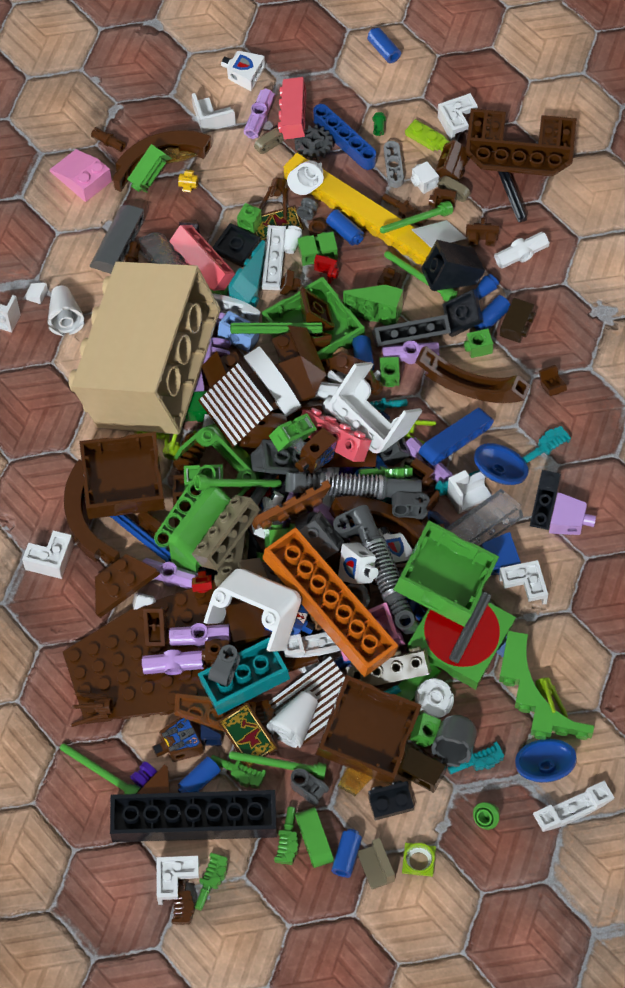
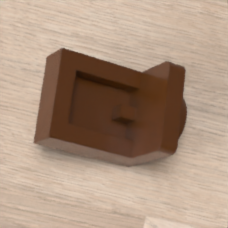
M435 188L434 195H430L429 205L432 206L431 210L444 201L451 202L454 208L456 191Z
M556 365L539 370L541 386L549 396L567 391L566 383L558 375Z
M415 458L411 463V467H413V474L421 479L422 492L425 487L428 489L433 483L434 470L425 461Z

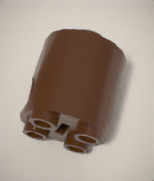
M270 412L237 445L240 447L258 448L262 440H271L269 435L278 426L287 422L284 413Z

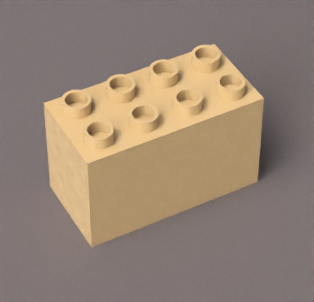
M115 262L111 276H106L103 281L102 291L104 296L100 307L93 309L91 316L92 329L89 338H84L81 342L79 366L70 373V390L75 392L83 405L84 411L89 413L98 428L180 434L221 309L198 266Z

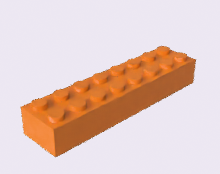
M296 527L265 548L263 560L286 587L296 590L300 594L303 607L364 678L396 654L397 643Z

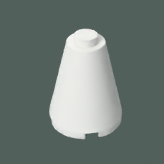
M63 285L56 286L51 292L47 320L50 331L56 335L64 336L63 333L75 334L84 325V315L69 288Z
M311 691L300 692L268 722L267 729L272 734L276 732L279 735L277 739L293 748L299 746L300 748L303 745L318 704L317 696Z

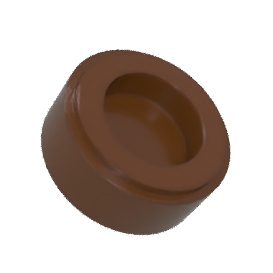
M314 220L309 224L310 236L314 235V237H317V234L327 232L326 224L321 220Z

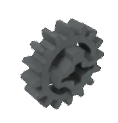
M309 125L308 129H305V137L295 138V150H298V154H303L305 158L310 157L311 161L313 158L319 161L320 156L326 158V153L330 154V149L333 148L330 132H324V127L318 129L317 125L314 128H311Z

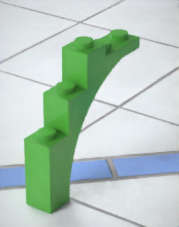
M508 631L499 682H503L506 686L518 685L514 708L523 713L534 712L530 735H534L536 739L546 740V738L550 739L552 731L560 736L570 734L575 735L577 739L581 740L591 739L594 725L574 722L558 711L552 713L550 705L536 688L528 668L526 654L528 634Z

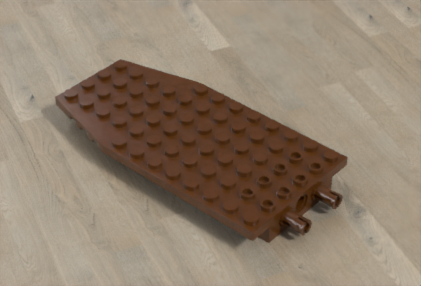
M266 562L262 563L268 579L276 582L277 575ZM213 580V589H210L208 592H193L192 588L158 599L155 603L145 606L164 608L167 616L165 646H145L143 607L135 610L134 608L130 609L63 651L75 692L108 695V698L113 700V713L109 714L108 718H100L85 724L108 722L121 718L126 720L130 719V717L139 716L144 718L160 714V716L174 713L176 694L208 697L198 676V673L208 669L206 661H204V669L186 670L178 675H168L165 673L144 674L142 658L148 655L164 654L168 650L191 652L205 649V647H197L196 645L171 646L169 639L170 628L191 627L196 623H202L205 626L229 624L227 613L223 623H204L212 594L218 588L215 585V580ZM232 597L231 603L229 605L243 603L245 601ZM303 631L299 632L301 637L309 636V634ZM231 632L230 645H233V646L235 647L234 640H233V636H232V632ZM199 633L196 637H202L204 633ZM255 643L236 648L237 652L239 653L255 645ZM278 651L288 672L319 662L317 656L289 658L285 657L284 651ZM76 696L79 704H94L98 700ZM94 708L81 709L83 719L99 714L95 712Z

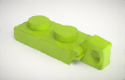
M416 119L405 130L406 136L433 152L435 150L442 151L444 145L449 142L444 135Z

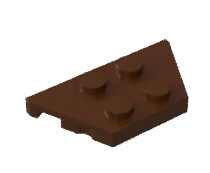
M125 554L95 576L96 615L99 618L103 617L160 575V572L156 568L130 555Z

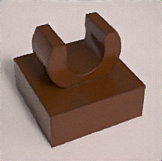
M390 267L388 269L384 268L377 286L389 285L397 287L401 279V273L396 272L395 269Z
M287 270L282 277L280 294L287 296L290 290L297 292L298 287L301 286V280L294 278V271Z

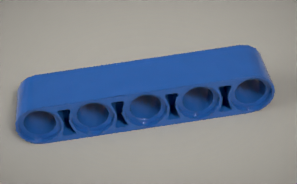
M318 104L314 107V124L319 129L324 127V132L329 131L332 141L363 169H373L376 166V150L328 106Z
M477 408L425 442L418 453L432 466H435L486 432L492 426L494 419L481 408Z

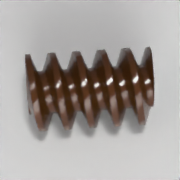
M192 433L186 435L185 441H183L182 445L195 434ZM198 442L195 443L180 458L174 460L173 467L184 475V466L199 464V458H202V452H205L206 447L201 446Z

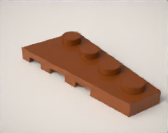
M329 481L322 482L321 487L315 491L313 487L306 490V493L302 494L299 499L295 496L288 499L283 504V507L277 505L255 516L252 522L254 529H266L275 521L282 522L288 519L291 514L295 513L298 515L310 506L313 508L323 503L322 500L331 487Z
M176 694L174 715L224 731L218 723L219 720L245 703H248L256 714V702L246 701L218 716L209 697Z

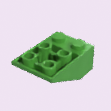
M379 285L345 290L343 292V304L357 317L364 318L367 321L379 322L385 326L398 323L403 309V289L389 285Z

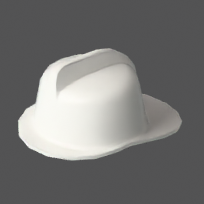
M309 160L297 166L288 175L287 183L289 188L296 194L307 195L319 187L324 179L322 163Z

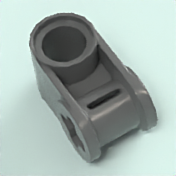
M396 492L392 495V513L399 518L423 519L427 516L428 511L426 507L430 499L423 493Z
M225 645L221 648L208 674V679L227 687L231 684L241 660L237 649L233 645Z
M295 769L291 774V788L314 806H317L319 804L318 800L324 793L329 791V787L323 781L315 778L304 769ZM296 778H303L305 781L303 783H296L294 780Z

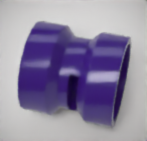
M144 761L140 765V769L134 772L130 778L136 785L143 788L157 771L152 765Z

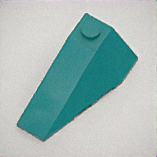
M264 240L253 250L251 260H245L244 268L237 270L228 285L229 297L244 301L253 307H256L259 302L258 296L266 251Z

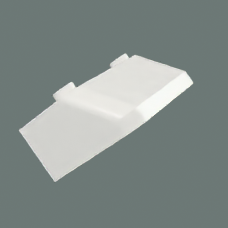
M372 362L357 363L353 365L331 399L329 410L341 423L351 426V430L365 433V437L372 440L369 447L372 453H381L409 432L423 410L421 408L404 410L400 417L395 418L390 423L367 401L371 394V387L364 378L374 364Z
M235 569L213 592L204 623H223L226 615L225 607L229 606L232 597L238 598L264 610L262 623L265 628L272 631L267 651H285L301 604L300 594L296 590L249 570Z

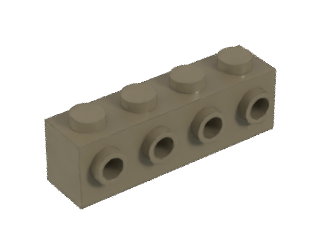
M235 495L213 526L208 530L202 541L197 545L192 555L202 567L218 570L246 532L255 516L261 511L252 498Z
M248 529L217 570L218 575H215L216 587L235 569H240L238 565L240 560L248 559L250 538Z
M420 646L411 647L408 649V652L401 653V650H397L393 657L365 678L352 663L346 667L348 676L373 686L429 675L432 670L427 649H421Z

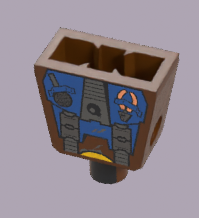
M323 427L302 447L300 459L295 463L297 470L304 472L307 469L311 473H315L333 460L337 438Z
M181 717L159 732L162 742L152 746L156 757L168 753L172 762L203 754V746L190 720Z

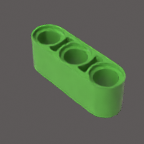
M313 807L295 813L297 824L313 868L334 862L316 808Z

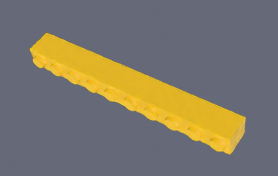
M296 153L283 166L285 179L287 180L290 172L297 166L309 160ZM323 170V183L310 193L315 199L321 200L331 209L340 210L347 218L354 221L357 226L363 227L371 235L382 239L388 246H393L402 255H407L416 264H424L432 248L411 230L415 229V227L407 225L387 233H381L380 228L382 226L402 219Z

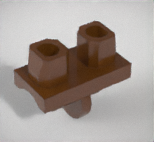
M481 218V223H474V225L466 224L468 245L476 246L478 245V240H485V245L495 246L496 240H498L499 226L485 223V218Z

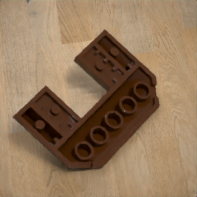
M471 108L465 154L481 170L554 176L572 164L577 118L541 115L539 142L536 144L503 140L506 112Z
M288 325L289 333L272 338V343L281 362L275 364V366L300 403L316 397L318 388L326 377V372L308 329ZM216 351L202 365L210 389L237 363L243 369L237 352L219 357ZM256 372L248 374L247 376L273 408L271 412L280 410Z

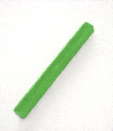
M321 322L231 323L230 332L232 334L289 333L288 325L307 328L309 334H321L323 326Z

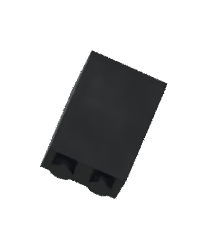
M436 240L421 267L432 291L477 285L485 271L474 248Z

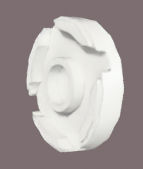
M432 678L425 680L418 686L415 691V702L422 705L421 713L441 718L451 711L454 696L446 682L441 679Z

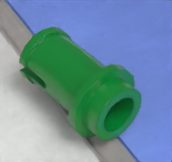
M377 112L372 117L374 122L373 134L381 136L384 135L386 117L384 113Z

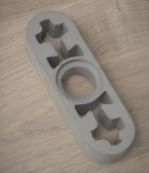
M388 141L384 144L387 182L389 186L398 188L404 182L400 146L395 141ZM390 148H393L394 155H391ZM397 162L398 166L391 167L389 163ZM393 173H396L398 180H394Z

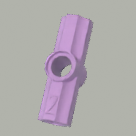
M269 89L260 90L256 102L251 107V114L244 128V134L248 138H258L263 125L267 122V115L275 98V93Z
M410 340L405 342L404 345L382 346L383 357H399V362L404 361L407 364H415L421 348L425 346L440 356L438 342L417 343Z
M416 437L408 439L406 444L411 454L410 457L413 460L417 458L420 461H427L418 453L423 444ZM429 462L427 463L434 470L433 479L436 483L440 480L441 482H446L448 478L453 476L441 462L435 466H432Z
M145 558L142 561L160 572V575L154 579L163 581L166 586L176 585L190 589L192 588V578L198 577V573L178 568L172 562L162 563L149 558Z
M196 623L191 627L170 628V645L205 647V641L212 639L229 640L230 642V625L205 626L202 623ZM204 633L202 637H196L197 634Z
M168 650L164 654L143 656V673L178 675L186 670L204 669L202 650L191 652Z

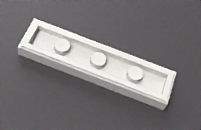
M268 225L262 290H280L286 226Z

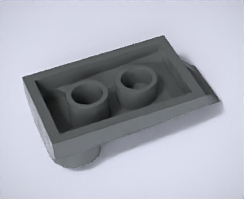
M262 440L259 447L251 453L252 471L285 475L287 471L300 472L297 470L295 463L299 461L301 449L307 442H299L278 452L272 440ZM322 468L315 473H311L306 469L304 473H306V476L308 473H310L311 476L312 474H315L317 476V474L322 473Z

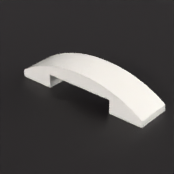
M213 294L221 309L220 312L226 314L230 311L251 323H259L260 311L252 305L233 297Z
M260 346L244 356V359L251 369L256 372L286 417L301 408L291 388Z
M326 632L301 637V634L289 637L284 654L285 657L301 658L340 651V649Z
M602 781L587 788L584 793L553 807L549 805L534 812L533 815L542 831H549L567 825L596 811L614 800V796L606 782Z

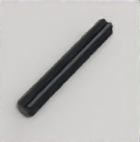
M498 171L517 221L520 223L525 222L527 215L510 173Z

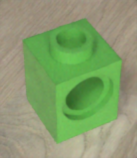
M245 203L237 216L238 227L255 234L262 222L261 209Z
M489 329L467 333L464 348L466 352H469L471 358L493 353V341Z
M399 357L380 358L381 383L383 386H399Z
M425 713L420 714L411 732L410 740L416 742L420 747L430 746L435 740L441 720Z

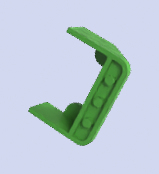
M215 423L200 429L179 448L174 457L177 460L198 442L204 447L213 446L238 472L236 479H262L264 476V472L252 471L251 456L237 444L232 447ZM241 487L243 490L237 495L243 496L252 487Z
M209 487L172 532L168 543L171 562L176 567L195 573L199 572L198 568L201 565L193 557L192 553L231 500L219 487Z

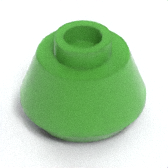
M487 802L476 805L473 810L475 823L485 830H490L497 826L500 817L498 807L493 803Z

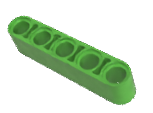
M203 465L195 474V476L202 475L204 470H210L213 473L210 479H216L215 469L210 465ZM195 476L157 530L154 540L158 547H169L168 542L165 544L158 542L161 534H166L170 538L175 528L169 526V521L172 518H178L181 522L189 512V510L186 512L182 511L180 505L183 502H189L192 508L205 491L202 490L199 495L191 493V489L194 487Z

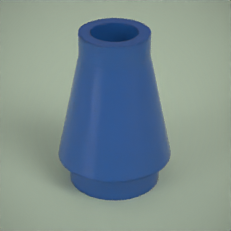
M485 275L476 287L475 291H477L478 300H481L497 289L499 282L493 275Z

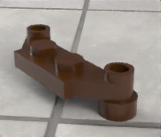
M341 351L337 356L321 360L326 375H328L330 370L334 373L339 371L347 375L354 364L366 363ZM371 368L364 379L371 387V394L378 395L382 392L383 385L375 378Z

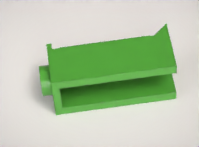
M151 144L127 179L132 183L131 187L138 192L143 190L147 193L146 189H149L166 164V161L172 158Z

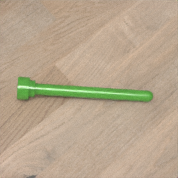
M444 201L435 209L382 226L380 232L387 233L437 215L444 217L453 213V206L451 202Z
M390 251L384 253L387 259L428 285L422 272ZM452 288L437 291L445 302L457 296V291Z
M196 475L194 486L196 490H206L209 487H281L282 481L267 479H210L206 475Z
M63 743L60 745L61 751L123 790L124 794H137L142 789L136 784H127L67 744Z
M235 751L229 753V758L233 760L289 770L301 768L311 773L317 779L324 780L325 763L318 762V764L307 765Z

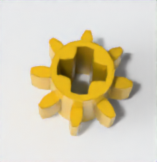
M186 170L184 174L180 173L178 186L183 187V192H191L193 188L197 189L198 175H194L193 170Z

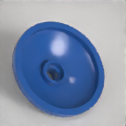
M494 443L482 444L474 453V461L479 471L496 483L516 485L525 481L528 476V466L523 458L505 446Z
M541 739L531 742L520 749L515 758L516 769L519 774L528 780L539 783L554 782L564 778L574 769L577 762L574 748L568 743L557 739Z

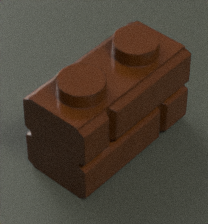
M452 140L444 145L435 169L440 178L448 176L459 181L463 176L462 170L468 163V158L465 154L466 148L461 146L456 140Z

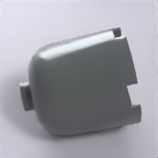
M462 715L446 717L442 721L432 744V754H436L448 766L460 767L461 763H468L477 738V728L474 723Z

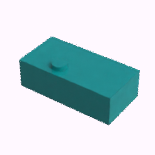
M270 637L238 653L241 660L228 687L208 679L210 668L198 673L200 682L218 716L290 679L288 669L278 651H267Z

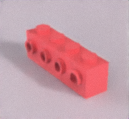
M303 77L283 79L282 87H280L281 98L279 99V105L281 110H279V119L281 122H278L279 133L283 134L284 140L305 137L307 90Z
M180 225L169 241L174 246V250L184 257L188 265L198 266L211 290H225L234 277L235 272L192 225Z
M311 408V410L302 411L301 416L307 413L317 428L308 438L311 439L324 427L337 438L336 453L353 462H364L372 441L365 437V433L351 430V426L336 422L337 419L332 416L322 415V411L319 409Z

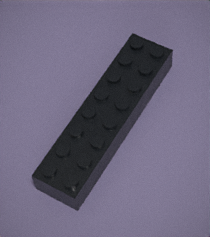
M275 790L111 795L112 842L275 838L277 837Z

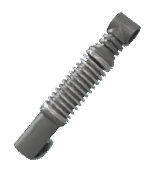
M287 471L285 482L286 492L304 493L305 490L312 487L315 491L321 487L322 482L328 480L331 487L325 496L328 495L329 497L331 495L333 497L336 495L337 497L340 495H356L360 497L367 496V498L371 497L372 499H385L386 497L392 498V495L396 492L421 493L422 489L421 480L417 477L408 476L394 479L386 478V476L375 475L373 477V474L371 477L368 474L366 477L364 474L360 477V474L352 476L350 473L347 476V473L339 475L338 472L336 475L333 472L331 478L330 472H322L317 474V476L315 474L311 476L308 473L306 476L304 472Z
M361 505L337 516L333 522L336 532L346 539L359 534L362 546L375 555V568L378 569V576L375 581H377L378 589L382 593L384 602L388 603L392 611L395 624L404 634L414 633L418 628V620L415 618L407 597L393 590L399 579L398 577H400L398 568H396V564H394L395 561L391 556V552H389L390 549L386 544L385 538L378 531L369 507ZM351 519H353V521H354V524H355L354 527H351V523H350V520H351ZM405 619H411L409 625L402 626Z

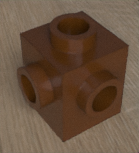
M212 639L205 641V649H202L201 653L202 661H206L208 668L214 664L221 648L225 645H230L229 640Z

